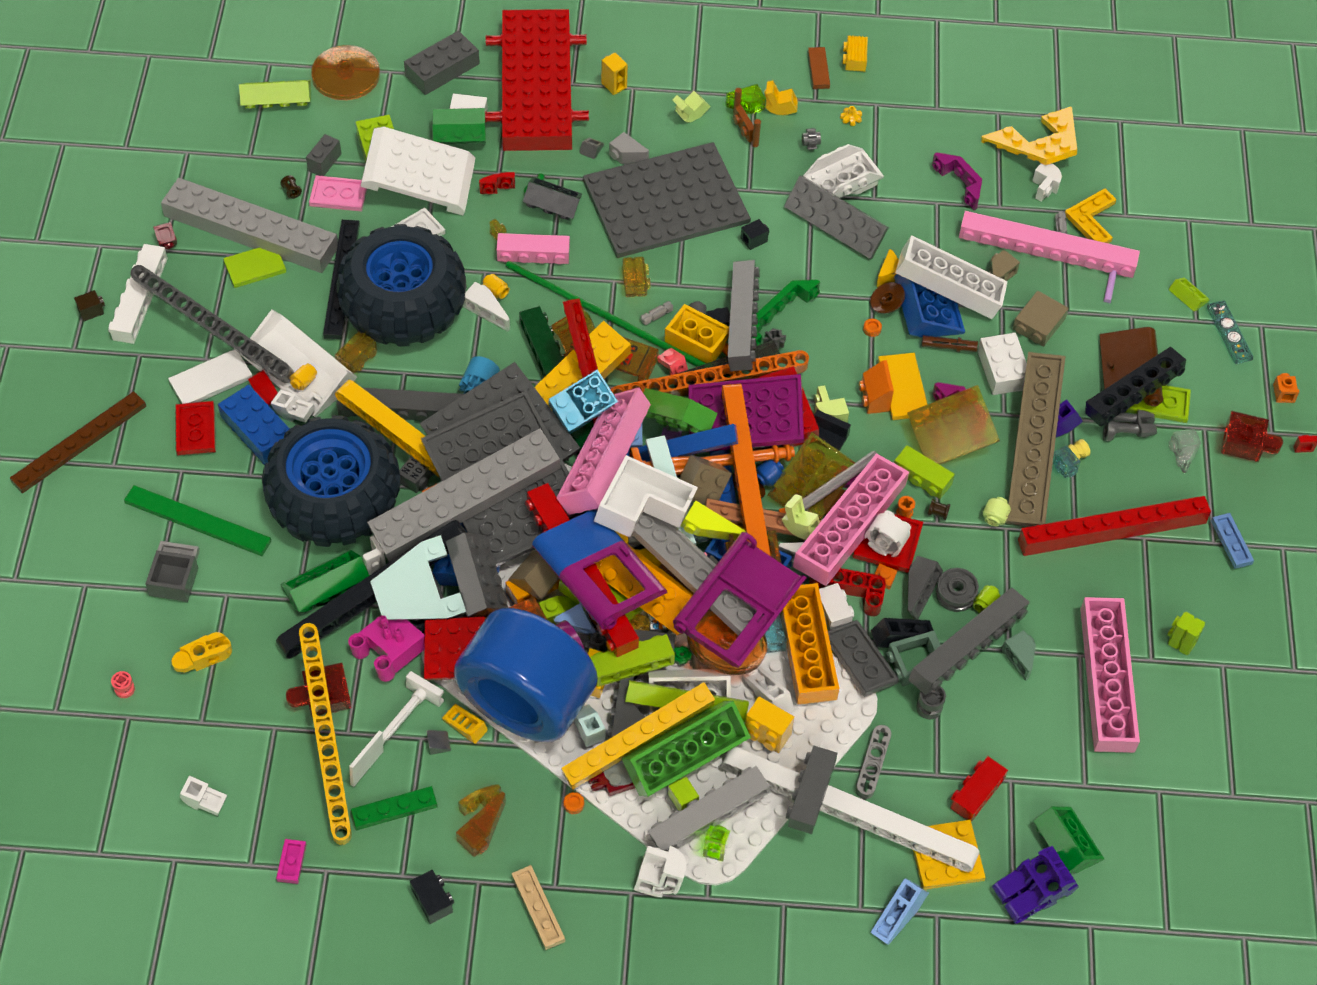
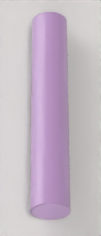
M1114 270L1109 273L1104 297V302L1111 303L1117 274Z

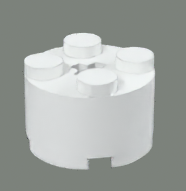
M886 510L875 517L865 533V539L868 538V545L877 553L884 556L887 553L893 554L891 557H895L900 553L910 537L911 526L909 523L896 517L893 512Z

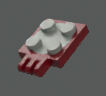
M623 761L618 762L588 781L589 784H593L590 786L592 791L606 788L608 796L635 788Z

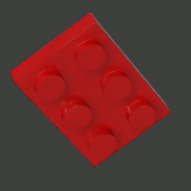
M214 401L176 404L177 455L216 452Z

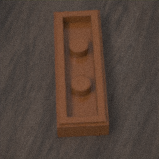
M809 47L808 56L813 89H830L825 47Z

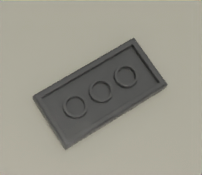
M858 620L828 631L832 651L864 697L898 684V677Z

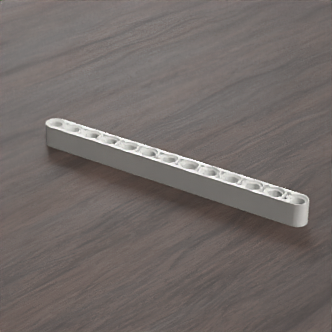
M738 747L728 751L721 765L725 771L736 776H740V773L748 767L753 768L757 766L769 784L770 790L791 799L795 788L799 789L801 782H798L800 773ZM828 785L820 811L962 871L971 872L980 853L975 846Z

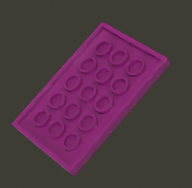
M801 374L689 385V399L718 413L711 429L727 425L722 399V385L742 384L752 447L805 443ZM727 446L710 451L730 450L731 448Z

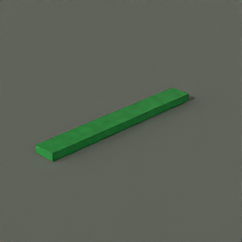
M133 485L124 499L125 504L260 556L264 555L271 543V538L135 485Z

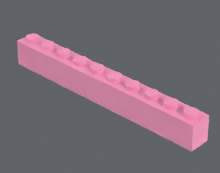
M969 211L964 213L959 238L1107 273L1114 270L1117 272V275L1130 278L1134 276L1140 251Z

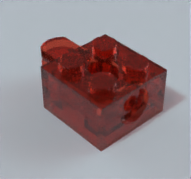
M1231 411L1226 422L1221 453L1259 462L1263 452L1278 454L1283 445V439L1280 436L1267 433L1268 419Z
M343 663L324 666L331 713L352 708ZM314 670L310 673V676L317 677L321 672ZM302 671L305 685L289 688L286 692V699L288 705L292 708L309 705L311 717H313L306 673ZM316 690L313 695L320 697L324 694V691ZM320 709L317 711L316 714H327V711L325 709Z

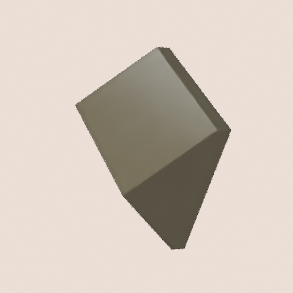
M532 551L509 578L510 582L540 601L559 580V577L537 551Z

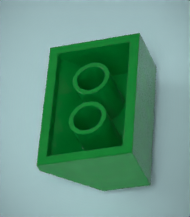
M485 108L433 109V141L442 144L486 143Z
M1051 806L1034 820L1037 832L1048 843L1047 847H1054L1071 874L1079 873L1104 860L1103 855L1072 807Z

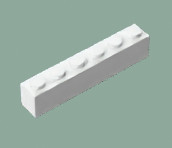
M144 244L142 250L138 252L136 265H142L161 277L168 259L165 247ZM144 273L140 274L139 278H142ZM132 277L127 279L126 290L121 294L119 307L115 309V317L113 322H110L108 330L114 341L134 344L153 294L141 287ZM158 282L153 285V288L157 287Z

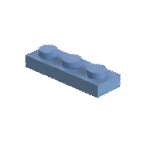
M1227 513L1212 517L1211 523L1234 569L1252 565L1254 559L1231 514Z

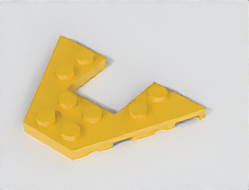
M1072 107L1041 116V122L1054 133L1050 136L1028 142L1010 126L981 136V142L996 144L997 148L1005 149L1007 152L1016 155L1020 153L1028 156V159L1039 161L1045 165L1077 155V143Z

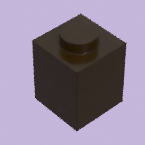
M95 290L74 297L83 322L104 314L102 308L105 306L102 296L98 297Z

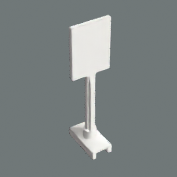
M412 671L409 672L406 676V688L414 692L412 698L383 732L378 731L349 766L351 786L354 787L383 753L385 741L395 733L415 707L422 703L424 699L440 707L444 702V699L441 698L444 690Z

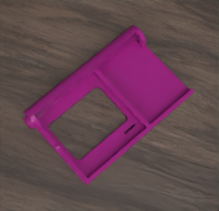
M746 532L740 533L673 620L676 631L686 634L736 668L741 666L807 578L804 575L796 574L757 548L755 538ZM725 590L756 610L755 615L728 650L721 648L695 629L710 607Z

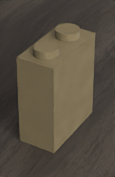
M1037 291L1015 318L1013 330L1044 347L1066 319L1069 308Z

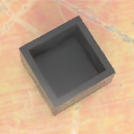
M156 550L145 583L149 596L188 602L198 572L195 556Z

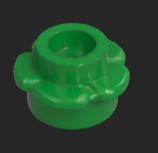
M686 646L674 648L675 663L679 665L688 663L692 657L689 648Z

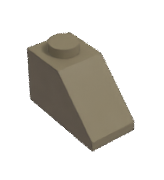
M1003 250L991 258L989 272L1008 281L1017 274L1020 262Z

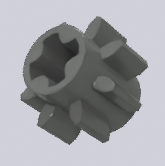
M814 128L806 129V133H802L803 146H807L809 150L817 149V145H821L820 132H816Z
M772 328L769 332H765L763 344H767L768 350L777 351L780 347L784 348L786 335H782V330Z
M598 631L594 634L589 633V640L585 641V647L607 652V640Z

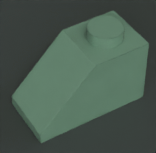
M1023 630L1004 642L1002 652L1026 681L1029 679L1032 671L1036 645L1034 639Z

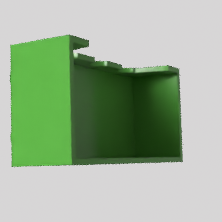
M645 388L643 392L651 404L645 417L654 418L657 423L664 426L668 425L686 432L690 430L693 433L710 430L718 414L689 398Z

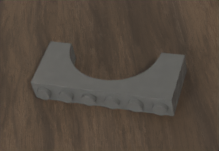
M634 629L639 637V641L649 640L656 635L662 636L667 634L674 651L676 634ZM639 675L616 681V683H619V689L614 690L613 701L617 702L616 707L611 709L610 719H614L613 725H609V738L645 718L635 703L625 702L628 681H636Z

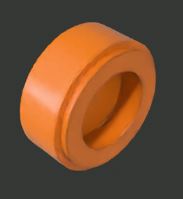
M868 319L865 321L863 331L867 336L876 337L881 333L882 324L879 320Z
M571 792L565 796L564 809L568 813L578 814L583 810L584 798L581 794Z

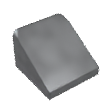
M589 137L582 142L580 154L595 159L603 148L604 143Z
M427 730L431 755L451 751L447 731Z

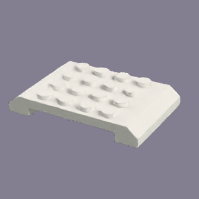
M387 127L374 128L360 187L378 191L380 187L447 206L446 211L463 216L466 209L475 157L469 151Z

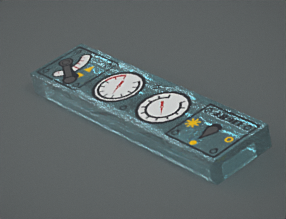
M1226 301L1209 303L1207 309L1235 364L1252 361L1254 356Z

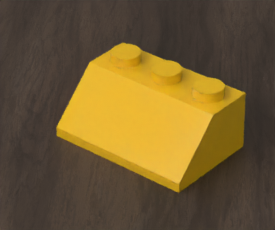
M684 304L665 328L664 342L712 366L721 354L729 337V326Z

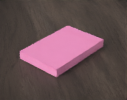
M316 175L309 206L362 211L367 188L360 187L362 180Z

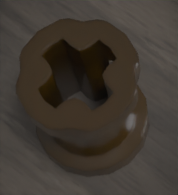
M288 175L281 180L280 185L287 191L288 198L295 199L300 196L302 189L300 186H297L294 176Z
M932 499L928 515H936L946 520L951 504L945 505Z

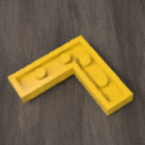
M1105 188L1065 210L1066 218L1087 239L1109 244L1112 242L1113 237L1093 216L1114 205L1117 199Z

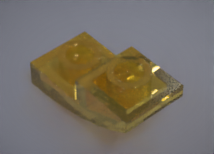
M500 785L487 786L467 795L458 802L459 811L465 816L469 812L472 813L477 810L480 803L485 808L495 805L502 796Z

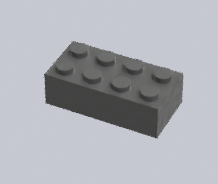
M458 30L405 60V76L424 95H427L479 65V50Z
M464 532L447 540V548L467 616L487 617L495 610L508 608L507 597L503 592L502 580L498 575L496 560L492 555L491 543L487 535Z

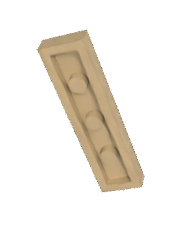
M530 865L513 872L512 878L545 950L564 943L565 937L532 866Z

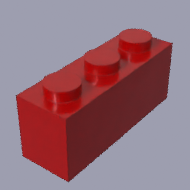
M989 756L984 761L980 760L974 768L975 773L965 778L962 783L964 787L960 791L957 789L950 799L952 800L950 809L964 819L971 820V822L1005 780L1008 769Z

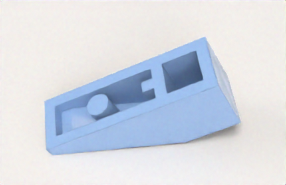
M905 878L870 933L889 945L917 913L929 892Z

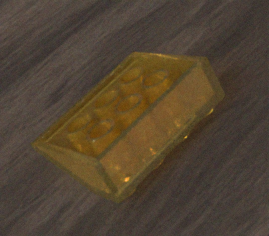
M978 385L907 412L923 455L939 465L1000 441Z
M811 432L767 496L785 507L795 494L802 496V499L855 462ZM846 483L805 511L818 514L819 520H821Z

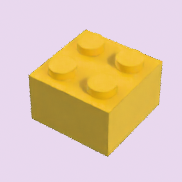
M759 696L746 715L745 726L751 736L749 739L762 743L770 751L780 753L792 735L795 716Z

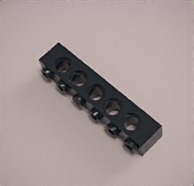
M1170 346L1087 400L1085 414L1100 427L1105 423L1111 422L1116 416L1125 413L1134 404L1140 403L1146 396L1154 394L1157 389L1166 386L1175 377L1181 376L1185 372L1186 359Z

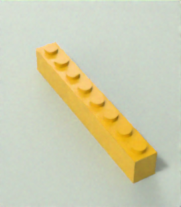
M704 682L563 766L561 770L572 790L622 761L621 758L713 706L715 698Z

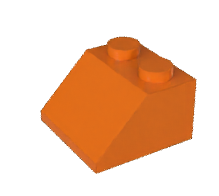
M883 360L865 371L862 375V380L859 381V390L864 395L862 396L863 407H866L868 414L890 412L894 389L887 360Z

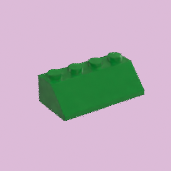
M349 550L282 583L281 587L294 609L298 612H307L313 608V605L325 603L331 599V596L344 593L349 587L368 577L369 573L362 557Z

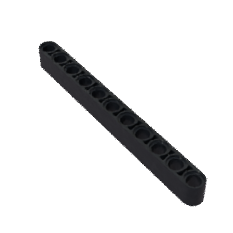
M454 520L422 541L441 535L448 555L449 551L446 541L466 531L459 521ZM415 546L278 636L276 643L285 657L293 658L302 652L299 630L303 624H314L318 630L319 640H321L375 604L377 600L370 581ZM442 558L428 562L429 566H432ZM306 632L304 634L305 638L314 636L313 632Z

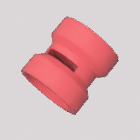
M119 671L112 676L111 684L119 698H128L133 695L135 686L128 672Z

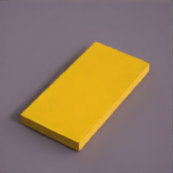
M915 353L879 356L878 363L887 360L894 389L890 407L892 420L928 417L930 412Z

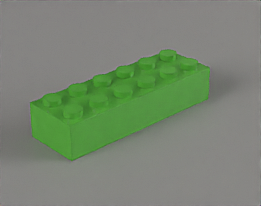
M722 701L621 759L639 796L649 797L748 740L751 736L734 701Z

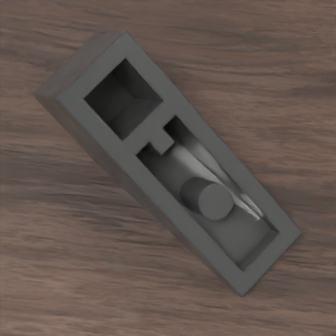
M917 556L910 566L908 582V611L916 620L919 619L939 577L943 573L937 561Z

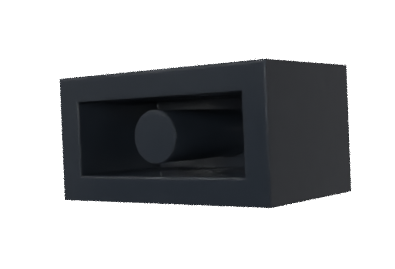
M433 869L410 880L411 890L430 924L453 913L452 904H454L451 894L449 892L445 893L443 889L445 884L441 876H436Z

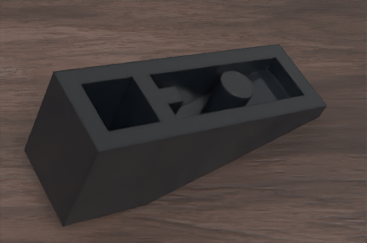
M883 618L871 629L876 647L889 648V644L892 642L934 631L930 620Z

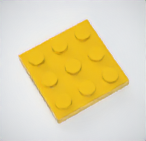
M971 820L928 826L978 848ZM913 850L921 885L924 890L985 881L986 877L980 854L973 870L965 872Z

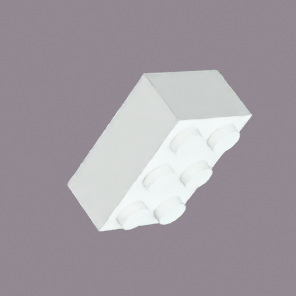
M1016 333L980 338L977 352L992 395L1023 391L1027 362Z

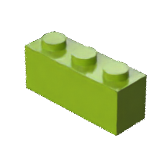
M908 445L894 460L896 465L909 471L907 480L938 499L943 497L953 483L955 476L953 472Z

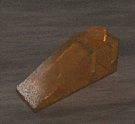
M503 791L456 832L457 841L473 857L479 853H484L489 847L506 804V797Z

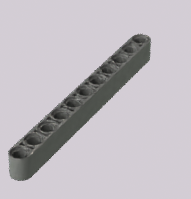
M136 265L132 268L130 275L141 287L281 382H290V376L294 373V370L286 362L144 266ZM144 273V276L139 278V275ZM158 282L157 287L153 288V285ZM173 292L172 295L167 298L168 293ZM187 301L186 305L181 307V304ZM201 311V314L198 317H195V314ZM212 321H215V324L209 327V324ZM230 330L227 336H223L226 331ZM241 340H244V343L241 346H238V343ZM255 350H259L257 355L252 356ZM269 360H273L271 365L266 366ZM288 369L287 374L281 376L282 371Z

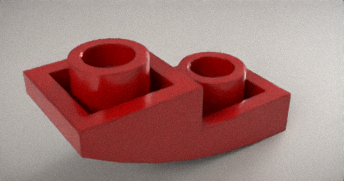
M515 172L497 173L480 179V194H497L498 189H515Z
M262 370L249 378L248 381L255 392L269 406L278 392L266 372Z

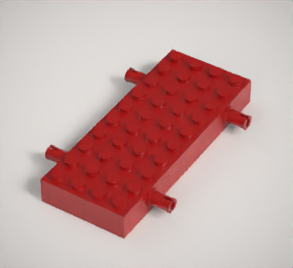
M569 9L502 10V34L486 35V46L502 47V110L494 112L485 111V122H501L503 151L572 150L573 121H589V110L573 111L571 109L570 47L572 45H587V34L571 35Z

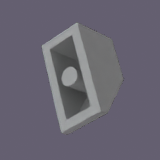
M625 132L609 143V155L621 164H630L649 159V150Z

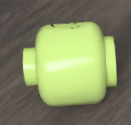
M1002 497L989 499L983 511L985 522L995 527L1005 524L1011 507L1007 500Z

